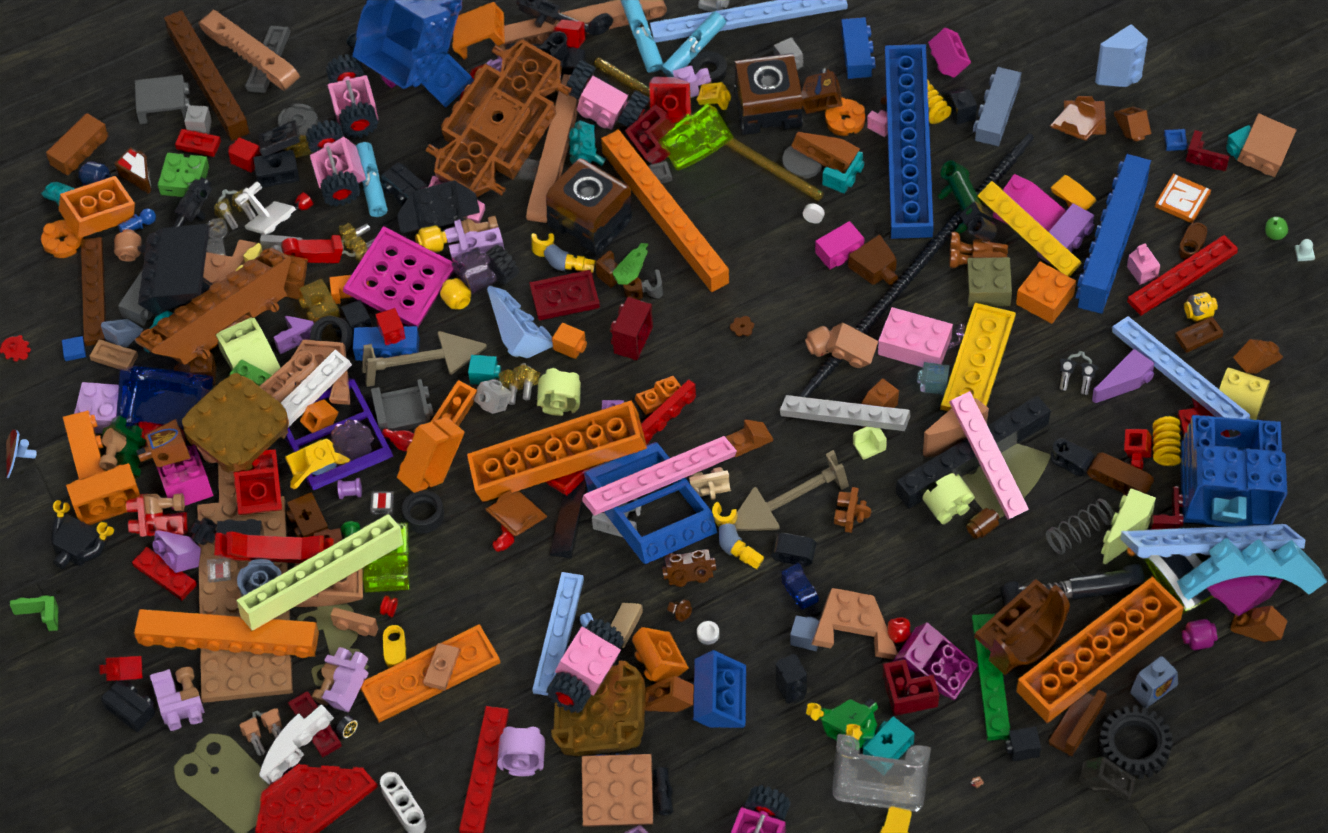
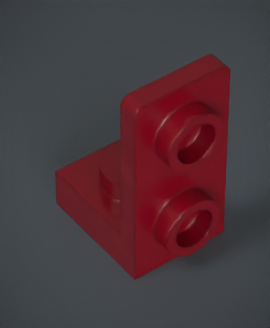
M1195 130L1188 148L1186 161L1196 165L1211 167L1215 170L1226 171L1229 156L1204 150L1205 141L1201 140L1203 132Z
M1174 486L1172 516L1166 514L1153 515L1151 530L1179 529V527H1183V513H1179V507L1182 508L1183 495L1179 494V487Z

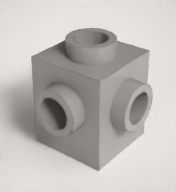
M492 379L479 384L474 401L481 405L483 410L493 414L506 410L512 392L505 388L500 381Z

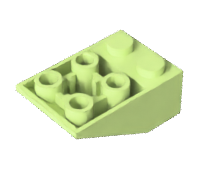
M255 318L246 319L216 334L220 351L232 370L240 360H244L270 375H273L281 368Z
M1130 489L1127 496L1123 495L1119 505V513H1115L1111 523L1113 526L1110 531L1107 530L1103 540L1104 546L1101 554H1104V564L1109 563L1127 550L1128 546L1120 540L1121 531L1148 529L1153 515L1155 497L1134 489Z

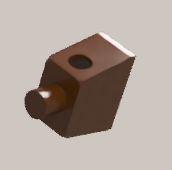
M880 235L849 254L848 267L871 284L884 280L888 285H892L898 278L894 273L896 270V257Z

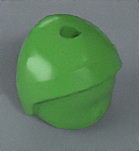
M1281 217L1270 218L1265 227L1266 235L1273 240L1284 238L1288 233L1286 221Z

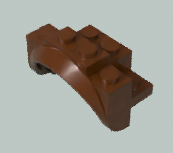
M1035 579L975 633L974 638L991 652L989 661L1006 675L1016 666L1037 661L1052 647L1066 621L1070 608L1069 600L1056 584L1049 590Z

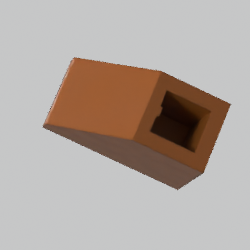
M1250 339L1233 358L1246 373L1257 374L1281 360L1283 356L1279 353V347L1272 341Z
M1272 606L1252 608L1240 616L1235 614L1230 630L1262 642L1281 640L1287 620Z

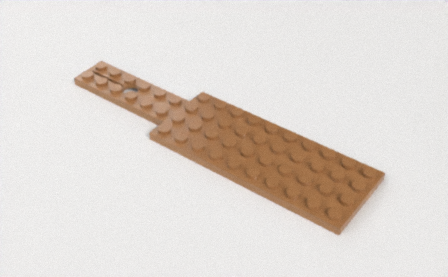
M218 464L219 503L197 505L198 520L201 521L202 518H209L216 524L217 521L228 519L235 521L261 520L264 536L287 537L285 497L281 496L282 510L238 515L234 471L227 473ZM215 540L213 543L208 541L206 545L198 543V546L201 548L199 560L200 614L240 617L237 599L241 598V594L237 584V576L242 568L244 569L250 561H237L215 556ZM273 562L281 570V574L288 571V563ZM228 563L229 579L211 581V565ZM290 609L274 619L290 620ZM200 648L201 697L203 703L293 693L291 655L277 656L271 653L258 655L245 651L234 653L229 650L210 651Z

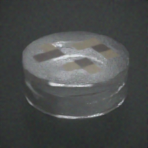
M215 218L208 222V225H210L209 236L211 238L221 239L226 236L228 227L223 219Z

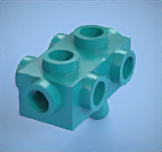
M582 121L576 122L569 134V139H571L569 141L571 146L570 161L574 164L579 158H582L589 163L594 161L602 166L606 159L596 153L594 125Z

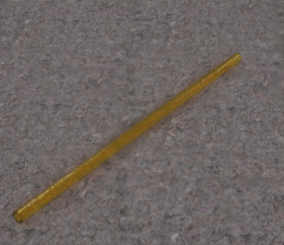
M600 57L595 60L594 66L650 98V88ZM691 113L690 124L693 126L696 124L701 125L703 119ZM733 137L724 143L815 200L820 201L824 193Z

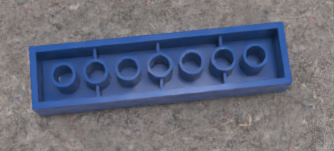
M1127 154L1125 161H1120L1117 172L1119 173L1118 177L1114 178L1113 191L1108 195L1107 208L1102 212L1101 225L1097 226L1095 242L1092 241L1089 250L1090 256L1085 260L1083 268L1085 271L1080 275L1076 294V298L1079 299L1078 308L1103 314L1147 186L1151 160Z

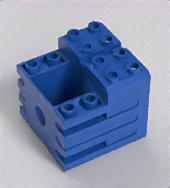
M367 0V4H365L360 16L356 35L357 40L352 56L403 89L410 86L418 87L424 81L427 83L431 82L435 75L436 64L448 53L463 0Z
M1192 415L1191 424L1187 427L1184 441L1181 442L1180 447L1183 522L1221 527L1272 525L1287 495L1286 455L1282 452L1281 422ZM1232 429L1239 431L1240 434L1236 437H1224L1221 435V432ZM1238 496L1247 498L1245 520L1237 523L1212 520L1213 498L1228 500Z

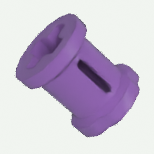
M356 478L354 481L338 480L339 499H343L344 496L355 495L362 497L360 478Z

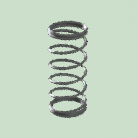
M1099 498L1096 500V504L1088 505L1087 511L1080 510L1078 517L1071 515L1068 523L1061 521L1058 528L1051 527L1048 529L1046 537L1050 546L1056 553L1061 555L1065 553V546L1072 549L1070 540L1060 530L1062 523H1066L1069 526L1073 538L1078 543H1081L1079 533L1070 524L1072 517L1078 519L1083 533L1087 537H1091L1089 528L1079 517L1082 511L1088 514L1094 529L1100 531L1101 528L1098 521L1089 512L1090 506L1096 507L1102 521L1109 526L1112 521L1109 520L1106 513L1100 508L1099 501L1104 504L1111 515V519H1113L1115 514L1110 505L1104 499ZM1090 516H1091V517L1094 519V521L1096 522V524H1097L1099 530H1098V529L1095 527V525L1093 524V522H1092ZM1081 522L1086 527L1089 535L1083 529ZM1072 529L1075 531L1080 541H1078V539L1075 537V535L1072 532ZM1051 533L1054 534V536L1059 541L1062 551H1060L1053 543ZM1063 536L1067 539L1070 547L1066 544Z

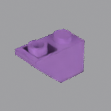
M160 530L155 531L153 549L175 573L199 566L201 548L190 537Z

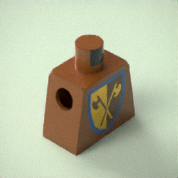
M176 420L146 434L145 438L148 446L136 450L141 462L153 458L157 467L191 458Z

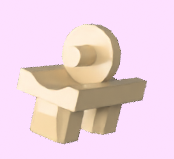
M721 467L714 468L710 474L703 475L699 471L689 477L690 485L700 497L710 495V499L714 500L716 499L715 494L731 491L728 470L723 471Z

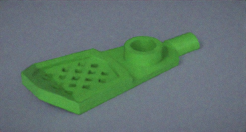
M641 243L637 249L632 250L615 268L613 276L618 284L628 285L638 277L648 250H646L648 244Z

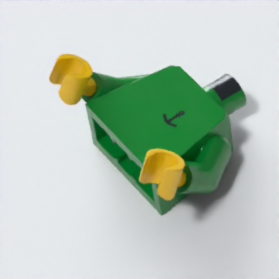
M868 699L862 705L853 700H847L840 706L832 709L821 708L819 704L809 703L806 714L811 715L813 720L821 719L827 736L858 751L866 740L874 738L877 723L873 713L878 709V706L872 699Z

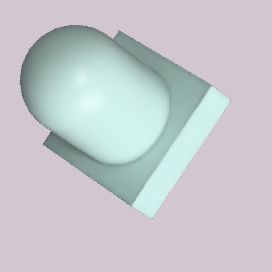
M1304 239L1300 245H1295L1298 261L1315 259L1311 240Z

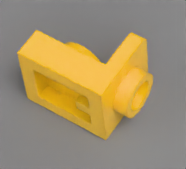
M723 82L702 84L697 97L700 105L718 103L722 110L727 109L728 103L731 100V94Z

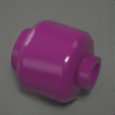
M1207 619L1188 622L1186 630L1182 631L1183 642L1188 644L1192 650L1212 647L1214 641H1217V631L1214 623L1211 624Z

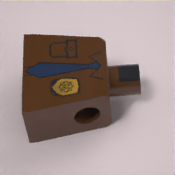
M822 68L818 74L806 78L801 92L802 106L806 114L843 105L840 84L834 72Z

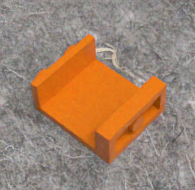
M494 2L458 16L453 32L452 47L463 59L467 58V46L487 38H491L497 46L505 44L504 12Z

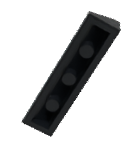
M585 479L567 496L563 494L550 551L551 556L572 558L584 506L582 498L587 492Z

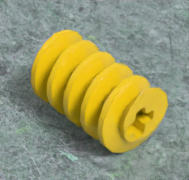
M927 79L929 122L937 124L950 115L951 108L947 106L946 101H943L942 96L938 95V91L934 90L933 85Z
M1162 417L1153 423V459L1156 463L1163 466H1175L1181 463V450L1179 449L1181 447L1180 421L1175 417Z

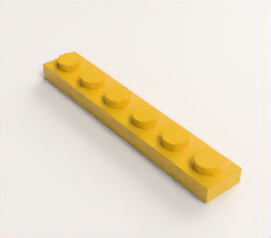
M993 181L978 195L979 199L1061 273L1069 277L1082 264L1077 257Z

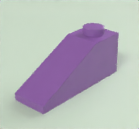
M1133 349L1094 389L1092 401L1097 403L1138 389L1144 383L1150 382L1154 376V362Z

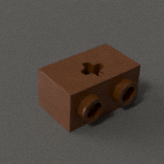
M312 492L287 502L289 511L286 513L290 523L295 522L297 526L294 529L297 537L314 536V533L328 529Z

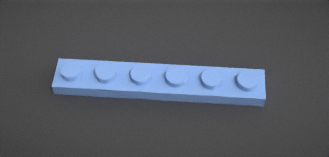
M561 573L533 685L534 694L548 695L546 690L557 674L555 670L567 651L584 581L583 575Z

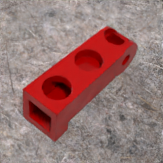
M332 235L331 240H297L296 238H287L281 243L282 253L308 259V263H339L343 251L340 235Z

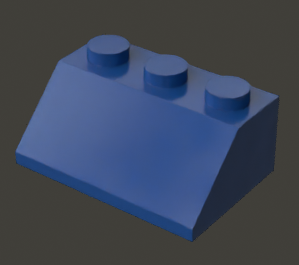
M714 650L695 659L694 721L708 727H745V664Z

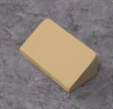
M622 603L611 624V627L615 626L617 628L616 631H620L622 633L621 636L624 637L622 648H625L643 613V608L640 604Z

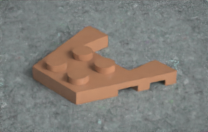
M239 240L233 257L206 252L203 277L212 284L221 282L229 273L236 271L240 265L245 263L243 255L257 243Z
M303 340L292 356L293 358L297 353L309 350L314 354L320 365L334 350L346 358V348L340 342ZM348 370L333 383L329 398L331 403L350 405Z
M832 588L823 608L815 636L812 639V645L831 648L834 644L833 629L873 636L875 656L894 660L897 650L893 641L888 636L887 626L873 595Z

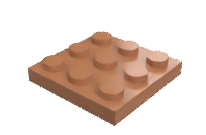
M651 754L582 756L583 827L653 825Z

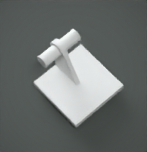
M255 182L250 188H245L243 193L235 199V202L241 206L249 199L258 215L246 224L245 228L266 235L273 232L276 228L275 226L280 222L290 218L291 213L296 209L294 206L276 201L265 209L254 196L255 193L262 189L260 184Z

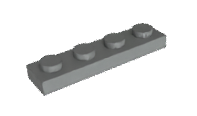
M270 26L263 45L281 57L291 33L289 27ZM253 66L245 87L248 92L266 93L270 81L266 73L264 74L262 70H258L257 66Z

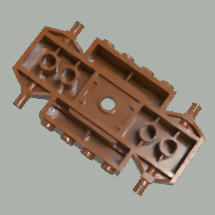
M523 39L506 50L501 49L497 45L494 46L492 53L502 59L501 72L486 63L483 68L477 70L474 76L475 80L471 85H467L463 92V98L455 103L452 109L453 113L449 118L446 117L441 125L444 139L449 144L440 149L429 144L426 148V152L436 158L434 172L442 183L455 180L475 192L477 197L489 190H493L502 196L506 188L496 183V170L513 180L556 116L554 103L546 99L545 96L555 90L562 92L566 96L571 92V88L561 82L562 66L560 60ZM497 113L504 116L500 122H495L492 119Z

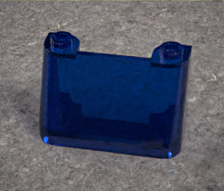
M131 366L120 370L116 417L122 416L127 421L126 426H136V423L142 421L165 425L176 420L180 429L184 430L182 419L192 407L211 391L213 377L145 366Z

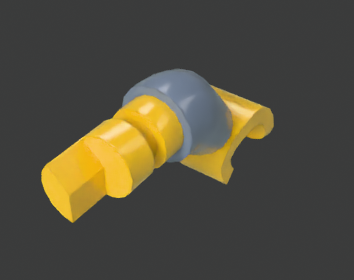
M532 233V252L537 256L546 257L553 268L561 271L575 268V271L591 270V273L594 272L595 260L585 259L584 256L574 258V255L561 250L554 244L553 233L548 234L547 241L538 240L537 234Z
M716 502L712 513L715 523L719 526V545L728 555L740 556L739 559L757 569L763 562L764 556L749 546L745 547L746 544L738 536L734 525L737 521V510H731V514L728 517L720 516L722 512L719 502Z

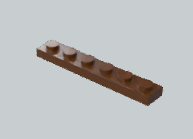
M102 237L81 240L85 346L96 345L98 340L106 341L101 328L102 322H106Z

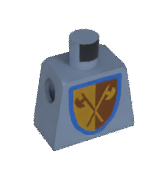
M1159 657L1138 673L1130 694L1143 707L1148 708L1178 685V672L1164 657Z

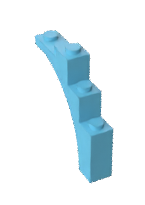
M1227 537L1208 550L1211 555L1209 559L1177 581L1184 597L1188 600L1211 585L1244 576H1272L1285 579L1302 588L1308 595L1327 582L1320 568L1293 540H1290L1273 553L1260 539L1240 551Z

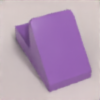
M285 316L288 330L274 336L279 353L282 354L300 345L303 340H310V333L314 322Z

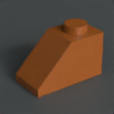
M1132 106L1114 111V115L1126 138L1140 141L1145 139L1146 135L1151 134L1146 110Z
M881 379L867 393L861 404L895 408L898 405L899 390L886 380Z
M672 676L645 688V711L679 712L693 706L694 685L681 678Z

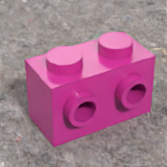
M944 28L928 42L931 54L938 63V70L944 75L947 74L955 78L971 63L958 33L950 29Z
M849 221L816 240L815 253L829 269H832L835 266L842 265L849 259L850 253L863 246L864 237Z

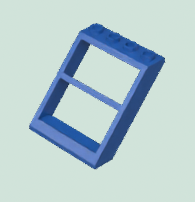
M654 442L646 445L647 449L588 469L584 471L588 492L670 458L660 445ZM686 478L673 482L674 485L622 507L616 506L604 512L644 564L717 533L712 511ZM679 490L697 513L643 537L640 536L623 514Z

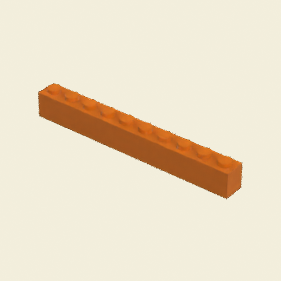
M619 129L601 138L604 156L626 184L630 186L636 197L708 289L714 292L729 283V268Z

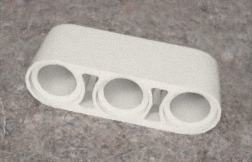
M385 773L380 779V785L388 804L408 833H423L426 829V822L419 805L397 773ZM391 784H395V785H396V786H395L394 788H392V789L387 788V786H389V785H391ZM401 802H408L405 806H398ZM414 819L420 820L416 824H410V822Z

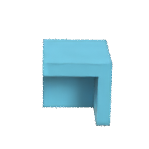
M1240 496L1231 500L1213 498L1212 520L1229 523L1245 520L1247 498Z

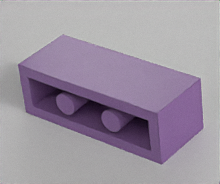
M1073 203L1049 233L1072 252L1080 247L1085 235H1090L1093 231L1094 215ZM1037 252V257L1051 264L1039 252Z

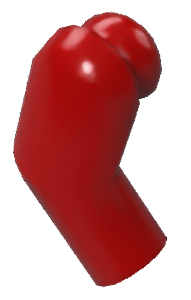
M501 525L502 535L493 542V548L497 552L506 550L514 543V535L503 525Z

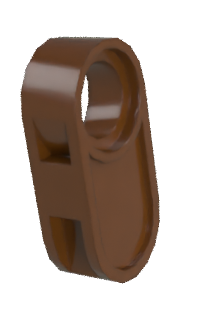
M1196 222L1188 227L1179 247V255L1186 260L1201 250L1208 231L1204 224ZM1191 246L1195 251L1186 252L1184 247Z

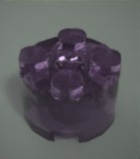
M473 247L452 257L454 261L452 262V267L456 277L462 280L470 289L471 295L497 281L494 272L488 267L490 260L485 252L481 253L478 247Z

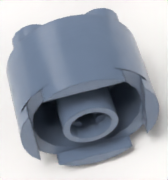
M267 559L250 561L244 569L242 568L237 576L241 597L282 575L281 570L272 561Z

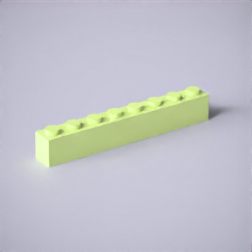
M387 514L237 599L240 617L253 631L403 545L401 527Z

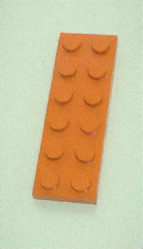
M480 624L440 643L460 649L446 690L500 664V658ZM437 645L363 681L360 689L379 723L444 691L425 686L423 683Z

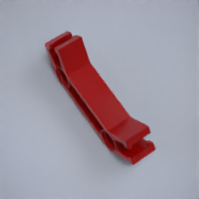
M233 531L227 532L226 535L215 533L214 555L237 561L267 559L279 563H303L333 546L334 539H324V536L320 535L299 538L245 535Z

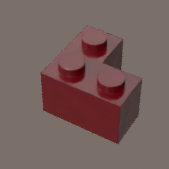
M655 104L625 131L644 158L650 163H660L671 154L661 139L676 125L668 114Z
M906 659L883 664V680L894 716L938 707L939 692L934 675L911 679Z

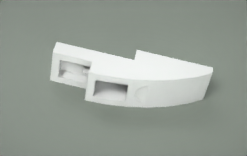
M322 704L305 719L300 714L296 715L278 735L266 755L259 774L268 785L276 782L287 769L295 766L304 755L299 748L302 745L308 744L317 732L329 725L333 717Z

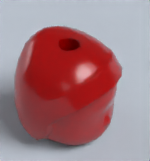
M899 617L889 621L887 632L893 643H901L911 635L910 621L908 619Z

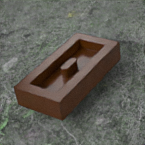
M1209 317L1176 332L1175 338L1187 353L1223 337V330L1213 317Z

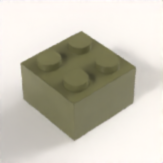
M1010 257L968 258L966 270L968 307H974V303L991 307L1010 306L1012 296Z

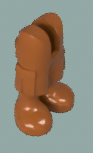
M951 232L950 268L967 264L968 258L1008 257V245L985 242L979 239H974L972 244H967L961 241L959 233Z

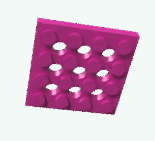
M383 226L343 287V292L381 312L396 308L402 323L408 326L419 327L440 294L443 283L450 278L455 270L456 263ZM394 250L397 255L389 256L386 251ZM407 259H411L415 262V264L409 266L406 265L404 261ZM378 265H383L387 268V270L381 272L378 271L376 267ZM428 268L434 273L426 275L423 273V270ZM398 274L403 275L405 280L398 281L394 276ZM370 280L375 281L377 286L369 287L366 282ZM420 284L424 289L420 291L415 290L413 285ZM392 290L395 292V295L389 297L384 292ZM409 299L412 300L414 304L412 306H406L403 303V301Z

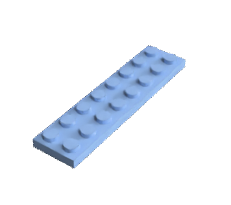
M1286 524L1121 531L1120 539L1138 557L1149 558L1150 555L1170 557L1171 554L1191 556L1192 553L1210 555L1208 550L1226 537L1240 551L1258 539L1272 552L1281 548L1290 540H1293L1299 548H1304L1305 539Z

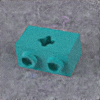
M892 717L888 722L884 721L878 728V733L874 738L864 742L863 758L885 774L914 743V732L895 717Z

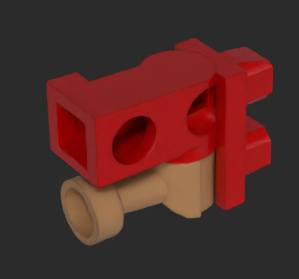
M183 493L174 494L173 498H161L158 494H141L137 498L127 500V512H138V519L128 521V531L130 533H140V537L155 536V531L158 530L185 535L188 532L186 512L163 514V509L173 507L175 511H184L185 500Z

